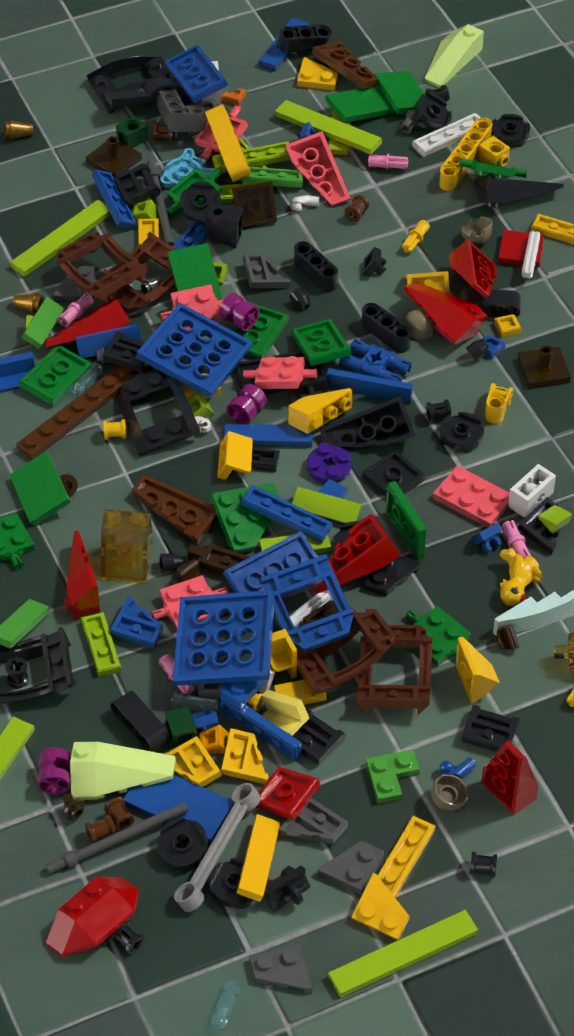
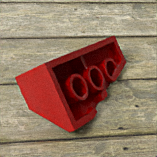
M419 282L409 284L404 288V291L414 303L425 309L424 315L428 319L435 321L437 331L454 345L476 336L488 316L479 306Z
M111 299L108 303L106 302L89 312L87 318L83 317L75 321L71 325L72 327L65 328L44 341L43 345L49 347L76 341L75 337L126 326L130 320L118 300Z
M371 513L348 532L350 536L343 544L338 543L334 547L335 552L328 561L339 585H342L385 567L400 556L401 553ZM323 582L310 586L315 595L327 591Z

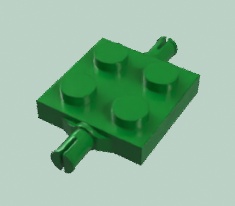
M460 158L459 166L475 170L474 174L489 177V173H492L495 178L509 179V177L515 176L526 178L527 170L516 167L508 168L475 162L474 159Z
M218 167L210 174L202 173L197 168L191 171L166 192L168 197L175 202L166 209L167 213L172 217L181 209V194L185 188L187 189L194 182L210 183L221 195L223 193L222 188L215 183V180L223 174ZM203 198L195 201L199 206L206 203L203 201Z
M15 513L0 518V561L11 560L15 569H21L24 563L20 556L34 551V543L18 514Z
M435 606L422 617L412 609L405 615L414 625H421L426 630L428 637H432V662L437 666L441 665L446 659L453 656L456 657L458 638L463 637L467 641L471 638L470 631L438 606Z

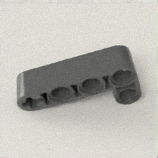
M164 88L156 93V106L168 130L172 132H198L204 130L205 109L203 107L184 106L176 89Z

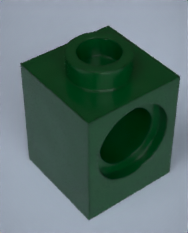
M133 116L116 125V137H118L120 142L129 147L135 148L147 141V126L137 117Z
M188 706L165 712L166 729L170 734L174 749L197 736V729Z

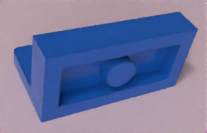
M32 351L0 358V393L21 389L19 381L35 367Z

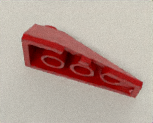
M467 239L449 254L450 267L455 273H459L484 298H487L492 289L491 285L495 282L493 279L497 277L496 265Z
M79 530L74 531L66 588L67 598H64L66 612L71 611L73 620L100 613L97 581L92 565L89 564L88 554L85 552Z
M508 740L498 750L496 756L491 758L490 762L484 766L481 783L515 815L536 800L538 784L527 758Z

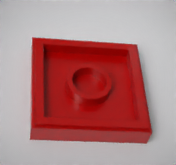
M503 230L498 263L523 266L529 233ZM540 234V241L534 266L535 268H539L540 266L541 252L544 239L543 234Z
M278 767L259 791L261 799L255 808L294 820L321 785L319 779Z

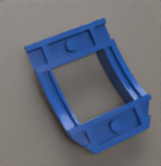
M327 554L261 577L265 591L273 590L275 594L274 613L281 628L286 629L292 642L304 651L316 649L349 635L353 610L342 592L328 561ZM323 582L337 613L295 628L281 597Z

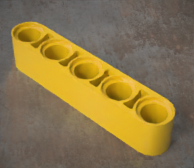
M224 104L205 111L232 181L234 182L252 174Z
M477 119L441 166L439 178L441 189L445 191L454 190L470 170V168L459 166L460 158L474 159L475 161L478 159L479 144L489 139L492 135V121L490 119Z

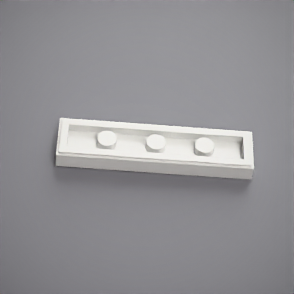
M476 113L412 141V147L423 157L461 141L474 122L481 117Z

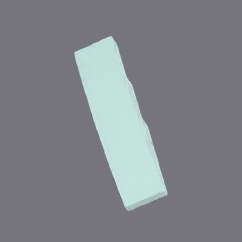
M574 590L563 597L553 592L539 602L529 597L495 618L493 633L496 635L500 627L512 625L517 633L543 626L574 612Z

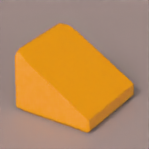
M221 725L199 732V740L209 754H225L229 733Z

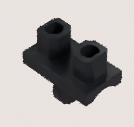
M317 376V378L301 381L298 389H289L290 404L306 396L328 392L326 376Z
M300 865L296 869L287 866L282 870L280 880L277 882L270 879L267 880L264 895L272 911L275 912L290 901H293L296 905L303 902L302 893L310 888L306 878V869Z

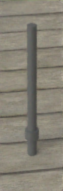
M149 159L147 165L150 169V175L154 183L161 190L159 170L156 169L155 161ZM161 191L160 195L155 197L165 242L173 246L174 241Z
M185 802L80 850L75 852L71 850L63 854L64 857L46 864V868L49 874L67 866L71 868L79 864L78 861L188 812V808Z

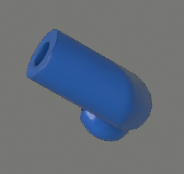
M468 757L459 766H453L452 762L446 760L440 764L439 768L441 775H455L462 779L477 765L472 758Z

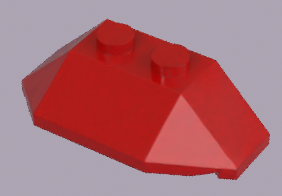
M96 876L58 909L46 941L47 946L63 958L70 956L71 953H78L97 947L135 914L137 898L139 896L138 888L122 877Z

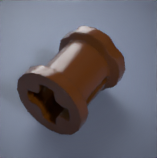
M155 122L153 139H168L170 142H174L176 132L168 130L166 125H159V123Z
M356 195L352 199V204L346 207L345 216L351 221H359L363 211L369 208V201L364 196Z
M122 797L113 798L104 806V811L111 816L117 831L130 827L135 821L133 815L128 813L125 807L126 802Z
M109 815L104 816L103 820L93 824L89 822L84 824L91 844L116 833L114 823Z

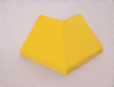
M458 638L455 667L472 704L476 703L500 682L492 664L465 638Z

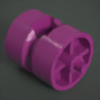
M230 293L222 301L219 315L229 322H234L235 326L243 331H247L256 323L259 316V308L248 301L244 302V299L236 293Z
M246 384L239 391L237 397L233 398L227 405V412L235 422L249 424L257 412L266 405V395L259 387L253 384Z
M48 748L40 753L38 788L42 792L62 794L70 789V752L62 748Z

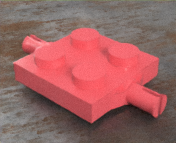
M234 105L228 115L239 140L247 129L248 124L245 120L237 118L242 109L240 106ZM207 121L204 130L194 140L197 146L206 148L200 155L206 161L212 152L221 153L209 121Z
M211 284L170 294L173 305L172 311L179 303H182L222 325L219 308L223 300H217ZM172 311L160 313L162 322ZM189 326L183 327L185 329H191Z
M270 356L262 358L256 370H244L243 378L255 379V386L260 389H298L300 382L304 378H317V369H304V357L289 356L275 358Z
M203 575L160 589V597L164 603V608L151 611V615L156 620L168 617L173 622L177 631L180 597L228 594L226 587L212 591L208 587ZM201 615L197 620H207L208 615Z

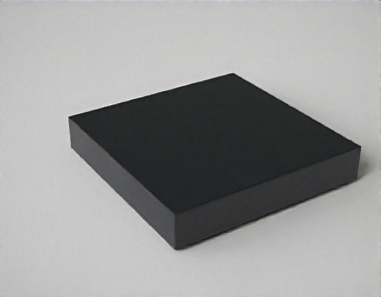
M396 450L362 472V477L385 497H387L388 483L396 481L403 494H406L425 481L426 476Z

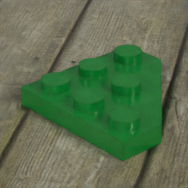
M274 483L256 486L280 498ZM250 487L212 493L210 497L231 551L238 553L254 551L271 519L241 505L242 499Z

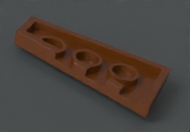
M341 41L313 47L312 55L317 57L319 61L329 65L332 70L342 74L345 79L355 83L357 87L366 89L377 86L378 78L367 67L361 66V61L358 58H353L351 56L352 52L348 48L344 49Z
M145 474L132 488L133 496L197 545L218 519L212 504Z

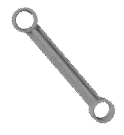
M251 783L241 784L233 791L232 800L235 804L190 882L182 884L176 890L174 899L183 911H194L202 904L204 894L201 892V889L245 812L254 809L259 804L261 796Z

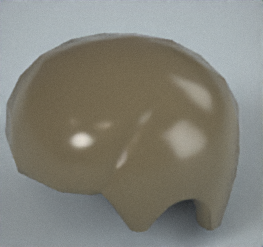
M480 217L478 222L475 223L470 219L466 226L462 227L461 235L472 244H483L492 235L493 222L487 217Z
M425 309L411 310L404 319V323L411 328V338L427 339L434 333L436 323L433 319H428L424 315Z
M442 774L432 784L431 798L435 805L443 811H456L468 799L467 787L459 777Z

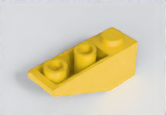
M352 389L336 390L306 396L288 406V424L309 434L352 408Z

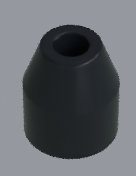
M297 288L290 294V300L299 309L304 311L311 306L309 296L303 288Z
M482 338L472 342L466 349L477 361L485 355L489 345Z
M173 553L160 554V571L173 572L177 570L179 566L183 565L182 556Z

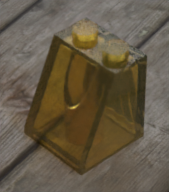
M105 509L101 526V580L147 584L153 551L151 513Z

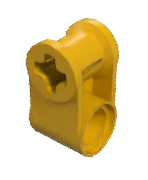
M495 383L491 384L485 408V420L487 422L498 424L503 421L512 400L513 387L507 389L496 386Z

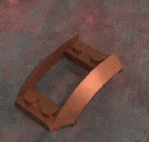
M90 232L57 251V263L67 276L81 289L107 303L106 296L114 294L117 289L124 285L131 284L135 279L143 283L148 269L147 264H140L138 259L122 249L109 232L100 235L99 232ZM101 247L119 268L92 283L77 271L71 263L78 262L81 257L93 253L97 248Z
M151 232L147 234L146 240L141 245L138 244L130 255L138 259L140 264L146 263L150 258L170 271L171 274L159 286L145 295L130 285H124L117 289L114 294L106 296L109 299H117L121 307L128 312L158 299L175 286L167 252L177 249ZM115 265L108 270L104 269L102 271L103 277L118 269L119 266Z
M352 609L353 618L350 633L343 639L310 651H304L300 647L296 648L297 670L310 687L312 696L329 691L353 680L371 667L396 641L395 633L376 609H366V613L356 612ZM361 631L373 649L356 663L332 674L321 658L338 650Z
M388 625L396 635V641L391 647H420L418 685H372V665L359 675L356 704L367 714H369L370 708H417L419 715L430 705L432 637L426 635V630L421 625ZM364 636L360 638V659L373 649Z

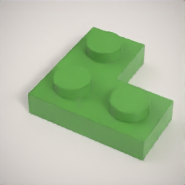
M414 749L366 758L367 770L378 804L402 800L398 779L420 774Z

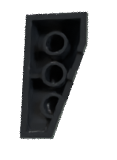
M500 178L474 180L479 202L487 203L486 207L499 208V204H506L564 187V184Z
M401 396L319 429L324 443L340 448L392 445L416 436Z

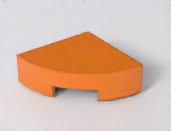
M236 89V91L230 93L228 91L221 96V102L240 106L246 96V89Z

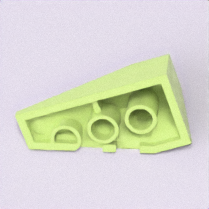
M469 24L452 31L440 42L424 81L438 88L447 83L482 50L484 31Z
M74 742L70 760L71 794L74 800L78 798L82 800H97L105 798L104 794L115 791L123 793L127 792V788L142 785L145 787L171 780L174 775L176 758L172 755L102 742Z

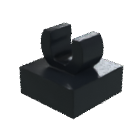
M374 247L363 259L364 275L370 277L374 272L382 275L386 271V268L383 266L387 261L381 257L380 249Z

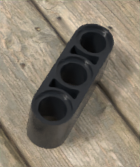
M323 24L286 26L280 30L276 47L282 52L312 51L313 47L328 44L332 31L330 27Z
M305 241L297 242L294 245V265L321 290L325 292L335 291L338 287L337 267L310 243Z
M466 288L460 293L461 299L479 306L489 318H498L514 314L515 317L520 315L521 296L516 291L491 289L487 298H484L474 288Z
M367 303L362 307L361 324L366 331L396 352L404 353L410 349L412 331L409 326L376 303Z
M132 690L110 703L116 718L145 751L153 752L171 741L166 727Z

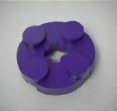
M321 443L318 445V448L309 454L307 470L310 472L313 480L325 484L329 479L333 481L339 480V482L344 481L351 472V455L340 447ZM325 463H333L334 465L327 467Z

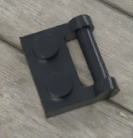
M140 164L114 177L128 207L149 197H157L161 193L159 186L154 183L150 175V169L147 164ZM137 177H143L148 187L142 189Z
M117 331L103 353V361L143 373L148 364L137 359L136 355L145 342L125 336L123 332Z
M473 704L462 733L461 741L498 752L508 740L511 743L513 742L519 727L520 718L516 716L510 718L481 709V706Z
M306 708L309 719L293 737L301 742V753L319 765L336 746L343 743L346 733L341 730H335L314 716L313 711ZM309 723L310 725H312L313 727H315L316 729L330 737L329 740L321 734H319L318 732H316L315 730H313L312 728H310L309 726H307L306 724Z

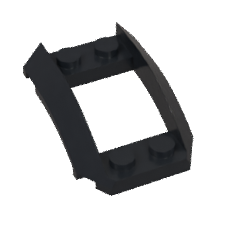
M137 56L120 59L86 76L109 114L113 113L112 109L118 106L112 107L105 99L106 92L141 89L149 81L158 77H168L176 81L166 68L165 61L161 56ZM145 67L152 78L137 81L117 89L109 76L125 69Z
M154 370L123 382L118 406L139 456L201 433L179 381L159 370ZM171 389L182 415L141 430L131 404Z
M59 627L57 632L50 635L44 633L19 641L11 649L0 645V663H6L14 657L29 660L44 656L48 682L28 689L0 692V703L35 700L77 684L73 679L68 648L71 644L63 627Z

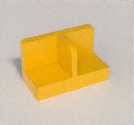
M282 629L272 633L270 668L276 672L287 669L293 679L297 677V649L286 629Z

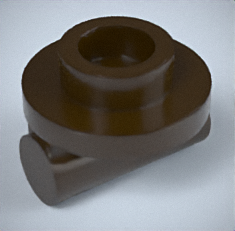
M70 474L61 475L60 478L68 496L73 495L78 487L76 478Z
M192 559L190 562L179 566L176 571L177 579L180 582H184L198 577V561Z
M512 625L502 626L498 629L496 641L502 649L515 650L520 647Z
M70 793L64 794L63 817L66 820L78 819L84 812L85 802L81 798L74 800L73 795Z

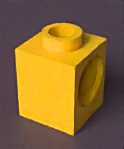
M492 136L479 144L478 160L482 163L504 167L509 163L510 147Z

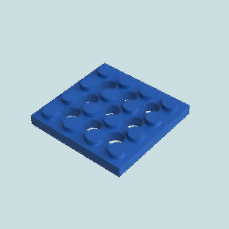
M179 303L137 351L136 358L204 396L211 398L248 353L253 342ZM189 326L191 329H185L183 327ZM207 336L210 339H203L202 337ZM178 338V339H180L181 341H180V342H176V341H174V340H172V339ZM226 346L228 349H222L220 347ZM196 348L199 352H194L191 349ZM163 351H168V352H170L171 354H164V353H162V352H163ZM214 358V359H216L218 362H212V361H210L209 359ZM187 361L189 364H182L181 362ZM205 371L207 375L200 374L199 372Z
M273 590L180 597L173 683L175 686L269 680L275 602ZM249 611L255 612V614H254V616H253L252 618H250V619H244V618H243L244 615H245L247 612H249ZM223 614H232L228 620H220ZM201 615H208L206 621L197 622ZM245 633H253L252 638L249 640H242V636ZM223 634H230L228 640L224 642L218 641ZM199 636H207L204 642L195 643ZM244 654H252L248 661H240ZM228 655V659L225 662L217 663V659L220 656ZM197 657H205L201 664H193Z

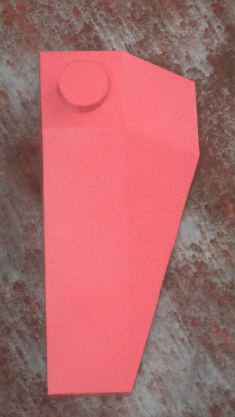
M323 131L285 145L293 165L332 207L351 200Z

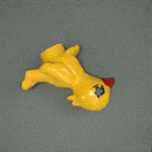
M513 548L504 549L500 552V557L508 562L510 566V580L506 581L503 579V583H500V597L504 604L515 606L526 600L524 589L531 581L536 584L540 583L542 572L539 570L538 562L532 556L528 555L523 559L520 554L515 553Z

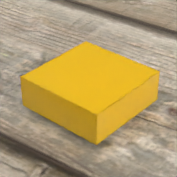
M514 314L494 318V325L501 338L521 334V326Z

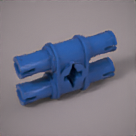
M356 338L351 343V352L364 357L359 359L350 355L340 358L339 365L352 369L355 373L402 382V376L389 372L388 369L392 368L408 375L413 365L412 362L396 356L394 351L389 352L378 347L377 344L369 345Z

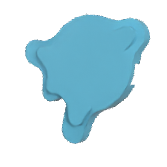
M187 148L181 157L167 163L163 176L160 178V185L164 188H172L195 168L206 174L212 173L215 169L204 168L206 160L196 157L194 150Z

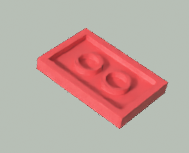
M457 465L434 491L433 499L489 528L493 526L508 508L509 492Z

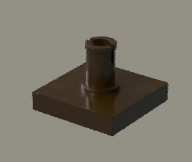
M110 136L106 139L105 143L86 157V163L97 170L112 173L113 177H116L128 171L142 160V153L120 142L118 137Z
M271 180L231 186L234 206L244 208L243 227L277 222L273 183Z
M543 345L539 350L518 352V361L529 389L570 383L571 376L560 347Z

